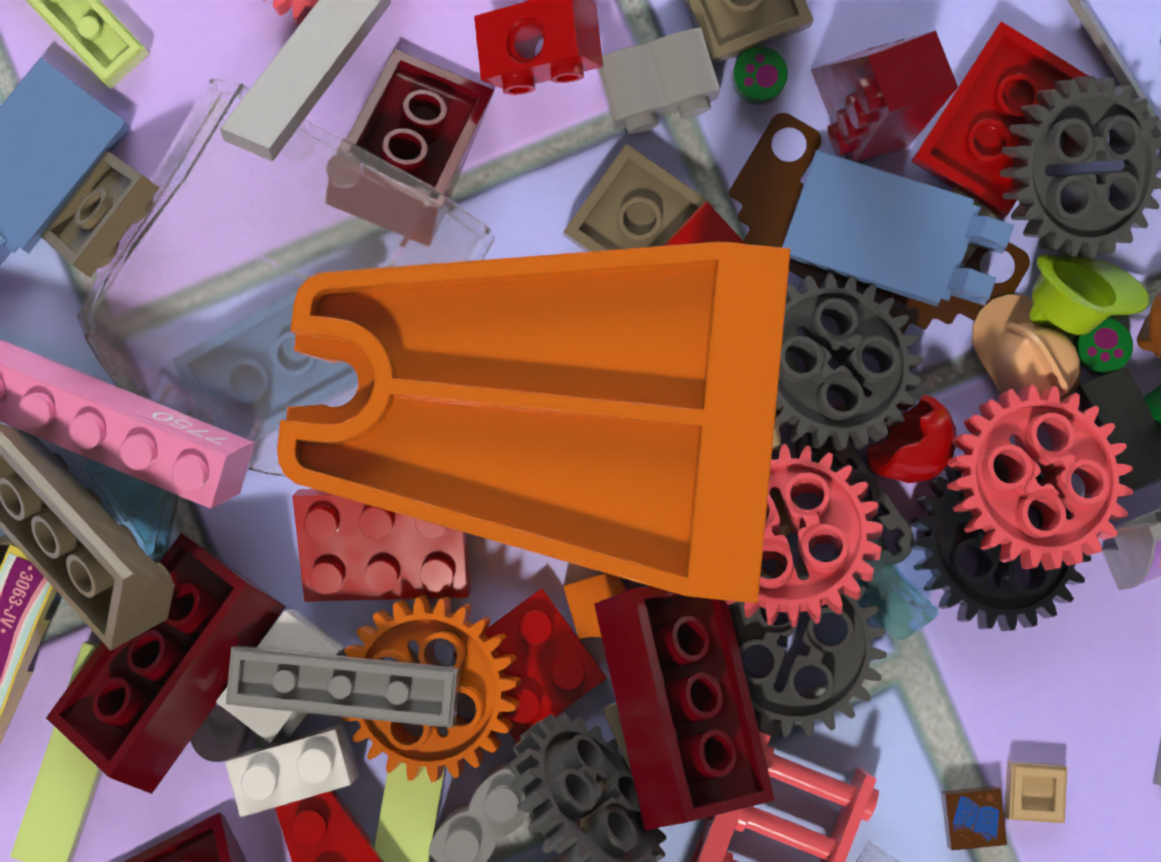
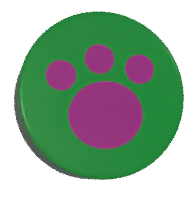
M753 47L746 50L737 59L732 73V84L736 93L744 101L751 104L763 105L772 102L781 94L787 82L788 69L786 62L778 52L768 47Z
M1109 318L1085 335H1075L1073 341L1080 359V366L1084 370L1098 375L1108 374L1121 369L1127 364L1133 352V340L1128 329L1120 322Z

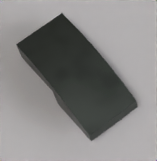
M1125 367L1079 384L1074 393L1080 395L1079 406L1082 411L1095 405L1099 407L1094 423L1098 427L1114 423L1115 428L1107 437V440L1110 444L1125 443L1127 446L1115 458L1118 464L1132 466L1133 471L1119 476V483L1131 488L1134 492L1160 482L1161 434L1142 393L1127 368Z

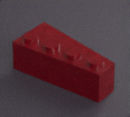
M936 30L905 40L901 39L877 47H870L811 69L832 123L827 126V132L834 152L837 156L844 155L845 159L860 164L910 146L958 88Z

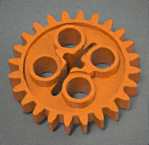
M427 595L415 599L412 612L405 600L398 601L393 604L394 618L385 610L373 614L377 630L368 625H364L356 630L358 637L365 644L364 646L352 644L345 648L344 652L349 657L379 660L392 657L399 662L448 666L438 661L434 652L436 640L439 638L446 639L454 645L457 653L456 663L448 667L461 668L459 693H464L471 697L476 706L475 718L467 719L457 714L456 725L453 728H447L448 735L446 736L440 733L437 726L423 725L422 736H414L409 734L404 729L402 723L341 717L342 722H359L361 728L351 738L354 743L366 738L372 741L373 744L367 754L369 760L377 757L382 752L388 755L386 772L391 773L401 763H406L408 780L413 781L420 774L423 767H426L430 781L436 782L442 777L444 765H446L449 773L454 778H457L464 772V759L474 768L479 767L485 761L480 747L494 753L502 745L493 731L508 733L512 729L514 724L502 715V712L515 711L520 706V701L506 695V690L519 685L521 678L505 675L504 668L514 662L516 656L512 654L499 656L496 649L503 643L506 636L499 634L488 638L484 634L491 620L488 616L475 624L471 623L469 618L472 605L467 603L458 609L455 614H452L450 597H443L438 600L434 610H431ZM412 640L416 641L419 646L418 656L410 648V641Z

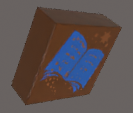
M988 786L941 791L947 847L950 850L1007 845L1001 788Z

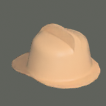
M1007 294L992 299L979 311L972 326V344L979 361L999 393L1002 394L1013 389L1019 397L1020 390L1029 385H1035L1039 396L1042 391L1052 386L1058 387L1060 402L1072 395L1081 380L1080 359L1076 347L1066 337L1062 329L1033 324L1029 314L1034 303L1032 298L1028 296Z

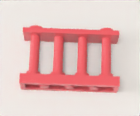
M758 728L770 777L842 805L831 836L828 837L751 806L706 818L690 862H738L733 860V853L727 851L734 830L743 832L745 828L822 858L821 862H845L861 820L869 821L876 808L879 790L875 789L874 785L877 779L869 772L857 767L851 783L848 784L775 755L774 748L768 746L771 736L766 731L764 732Z

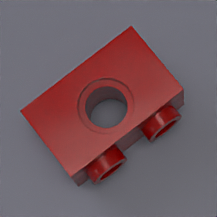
M529 0L474 16L481 81L503 89L504 94L523 95L531 93L536 89L535 84L549 80L555 83L579 81L584 78L585 71L603 67L597 6L593 0ZM543 38L542 48L540 52L535 56L536 46L538 42Z

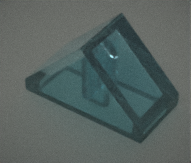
M94 460L83 465L120 524L131 530L142 550L151 559H159L165 555L169 547L179 495Z

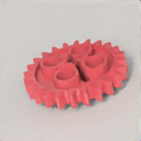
M1029 385L1020 390L1019 397L1013 389H1010L998 395V403L991 399L980 405L979 409L982 416L975 414L965 419L963 423L971 434H962L953 439L952 443L962 450L964 455L956 456L947 461L948 466L961 471V478L948 483L947 488L954 491H963L965 499L953 507L954 512H971L973 518L965 526V532L968 533L982 528L986 533L980 548L986 550L1001 544L1000 561L1003 563L1015 560L1019 554L1022 569L1026 570L1037 567L1040 560L1045 570L1061 568L1062 560L1067 566L1083 562L1082 552L1088 556L1102 551L1098 538L1106 540L1117 536L1116 529L1108 520H1119L1128 516V512L1117 504L1116 501L1117 499L1133 495L1131 488L1119 483V476L1132 472L1133 468L1126 464H1118L1115 458L1127 446L1125 443L1110 444L1107 440V437L1115 428L1114 423L1105 424L1100 427L1094 423L1099 407L1095 405L1083 412L1078 411L1080 395L1077 393L1064 398L1060 402L1059 391L1056 386L1042 391L1040 396L1035 385ZM1038 427L1048 432L1052 444L1050 451L1040 445L1037 439ZM1010 436L1015 437V445L1010 443ZM995 457L1006 463L1009 469L1008 483L1001 481L996 476L993 465ZM1042 472L1044 478L1038 484L1035 477ZM1073 473L1077 474L1085 485L1083 497L1079 496L1072 487L1071 477ZM1030 504L1035 505L1042 514L1043 524L1040 530L1036 529L1028 518ZM1066 510L1070 513L1069 520L1066 519Z
M782 444L779 459L771 460L766 510L768 518L765 521L762 562L768 559L778 560L785 565L786 570L781 576L774 579L760 576L758 603L745 602L744 613L746 617L750 618L759 607L765 608L767 625L772 626L779 612H787L789 623L793 628L797 627L800 612L807 611L815 624H818L821 620V606L827 604L832 611L839 615L842 613L843 608L840 597L842 593L856 600L860 598L861 588L855 578L872 581L874 569L864 560H880L882 547L870 541L882 537L883 524L868 521L878 514V503L873 501L861 502L868 492L866 481L852 486L849 485L853 467L847 465L836 473L832 471L833 454L827 453L819 463L812 462L810 446H805L799 459L791 458L787 444ZM774 490L780 492L790 529L794 535H798V552L809 575V578L806 580L798 578L788 540L785 535H781L780 517L775 503L770 496V493ZM810 492L820 497L822 503L814 509L805 510L797 507L793 500L801 493ZM820 543H829L837 547L841 554L831 562H822L812 557L810 551ZM725 600V602H726L728 605H730V604L736 602V601Z

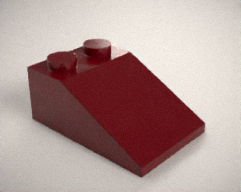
M394 49L332 164L326 205L428 246L450 201L493 97L494 89Z

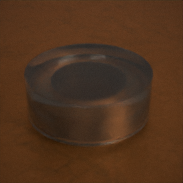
M218 704L215 705L190 741L196 753L205 760L223 762L239 754L244 749L249 738V727Z

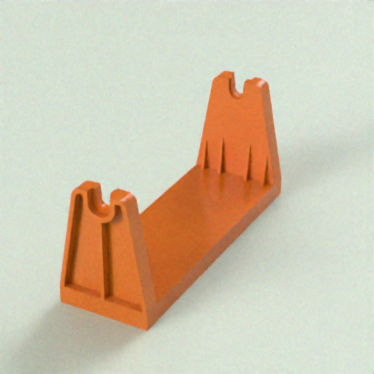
M718 241L319 272L305 280L298 289L294 300L290 330L296 335L294 351L298 354L330 363L342 362L349 364L357 374L358 388L354 397L342 406L330 407L318 404L287 407L286 420H280L277 444L278 463L284 475L295 484L680 595L758 603L791 248Z

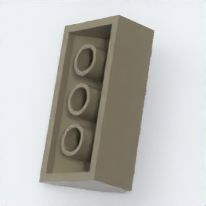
M0 423L1 530L110 651L167 620L175 587L168 570L161 563L154 562L142 550L131 530L124 525H119L103 508L97 494L89 488L85 489L69 472L66 462L59 454L52 453L38 437Z

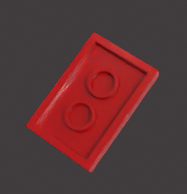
M1001 21L911 162L950 187H956L1003 219L1010 213L1018 200L1003 198V194L1014 186V180L1000 176V171L1012 167L1014 162L1013 158L1008 157L1002 152V148L1017 146L1019 140L1009 130L1010 125L1028 123L1022 114L1021 108L1025 105H1039L1036 94L1038 91L1054 89L1055 82L1073 80L1075 77L1089 75Z
M298 489L292 496L304 602L416 599L427 595L428 599L469 597L472 588L467 533L315 489Z

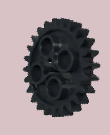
M995 457L993 463L994 472L1001 481L1008 483L1009 469L1006 463ZM947 466L945 472L948 480L936 477L928 482L936 497L926 495L917 500L918 505L928 512L927 516L910 520V525L924 531L923 538L910 542L911 548L924 551L926 557L913 566L914 570H930L933 575L923 587L924 590L942 589L944 594L940 599L938 607L946 609L958 603L960 606L957 620L967 622L977 614L978 628L982 630L992 629L996 620L1001 631H1013L1016 629L1017 619L1023 628L1037 626V613L1043 618L1055 617L1057 611L1053 600L1061 604L1070 603L1074 600L1065 585L1082 584L1085 582V578L1074 569L1075 564L1067 566L1062 560L1061 568L1045 570L1040 560L1037 567L1029 569L1030 581L1026 587L1021 586L1014 576V567L1016 562L1020 560V554L1015 560L1003 563L1000 561L1001 544L986 550L980 548L986 533L982 528L968 533L965 532V526L973 518L971 512H954L953 507L958 502L965 499L963 491H954L947 488L948 483L961 478V471ZM1040 472V474L1037 477H1035L1038 484L1041 481V479H1043V477H1041L1042 472ZM1030 504L1029 507L1038 515V529L1040 530L1043 524L1042 514L1035 505ZM1066 510V519L1069 520L1070 513ZM965 547L971 549L978 560V567L973 576L967 574L960 563V555ZM1082 552L1083 562L1081 563L1091 561L1092 557ZM993 574L997 585L995 589H992L989 585L990 577Z

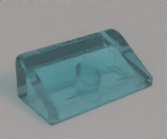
M836 548L827 560L829 562L839 557L841 554L839 549ZM881 559L874 561L864 560L874 569V576L872 581L855 578L859 587L864 586L867 589L858 603L861 608L878 606L879 611L872 618L896 639L905 640L936 618L939 614L938 608Z

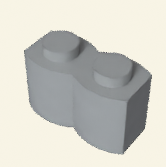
M701 27L680 31L650 43L627 47L603 55V67L596 69L614 130L627 128L628 134L642 133L659 125L658 118L666 114L679 112L682 119L701 115L712 108L710 102L717 100L720 93V87Z
M511 760L496 765L486 773L476 787L471 801L457 806L441 822L428 851L437 862H487L495 848L497 839L515 831L528 818L530 813L523 812L517 807V804L525 799L524 794L511 787V782L519 777L509 766Z

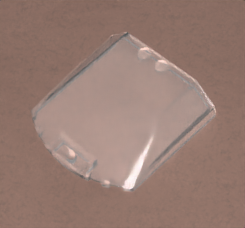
M210 78L151 179V182L159 187V190L153 196L152 208L144 219L136 224H132L119 240V249L115 257L101 269L76 317L86 341L98 362L117 387L255 442L247 470L288 478L284 475L278 463L277 454L280 420H286L287 407L318 404L330 407L342 406L354 397L358 388L357 374L349 364L342 362L330 363L298 354L294 351L296 335L290 331L293 304L297 291L305 280L319 272L484 260L495 241V235L491 228L435 187L307 118L304 119L273 162L225 142L220 127L250 88L242 83Z

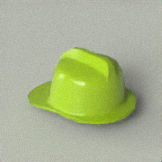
M1042 254L1037 258V266L1041 273L1031 294L1034 305L1030 311L1029 318L1033 324L1062 329L1075 335H1085L1111 315L1141 313L1149 305V295L1143 285L1130 273L1115 264L1098 258L1059 257L1049 254Z

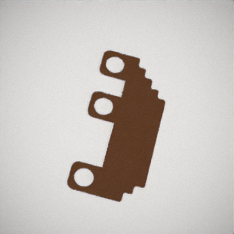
M778 113L771 119L728 191L731 198L742 204L738 220L749 226V232L744 238L745 244L782 248L804 186L800 180L813 160L816 150L821 146L822 139L820 133L788 113ZM788 127L799 130L806 140L804 154L798 160L792 162L779 159L772 150L773 136L779 130ZM1010 242L1004 251L1008 252L1014 260L1015 268L1013 275L1003 283L994 284L986 304L992 299L1007 294H1014L1030 266L1028 254ZM978 247L964 268L981 272V258L989 250ZM791 259L789 262L790 272L802 279L811 276L818 288L825 276L831 273ZM833 273L837 287L841 288L848 278ZM856 281V292L862 294L871 285ZM877 287L874 301L878 304L891 297L895 300L889 311L892 318L908 315V321L900 328L902 334L905 333L909 324H914L923 330L927 329L932 319H938L947 325L952 324L957 314H962L971 320H975L979 311L984 307V305L952 295L949 301L940 299L936 307Z

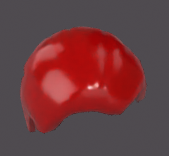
M923 395L915 407L902 412L905 420L895 428L887 426L889 434L886 441L869 445L866 451L868 468L876 475L906 483L927 481L941 474L948 466L947 461L953 458L956 446L952 442L957 437V429L949 410L936 398Z

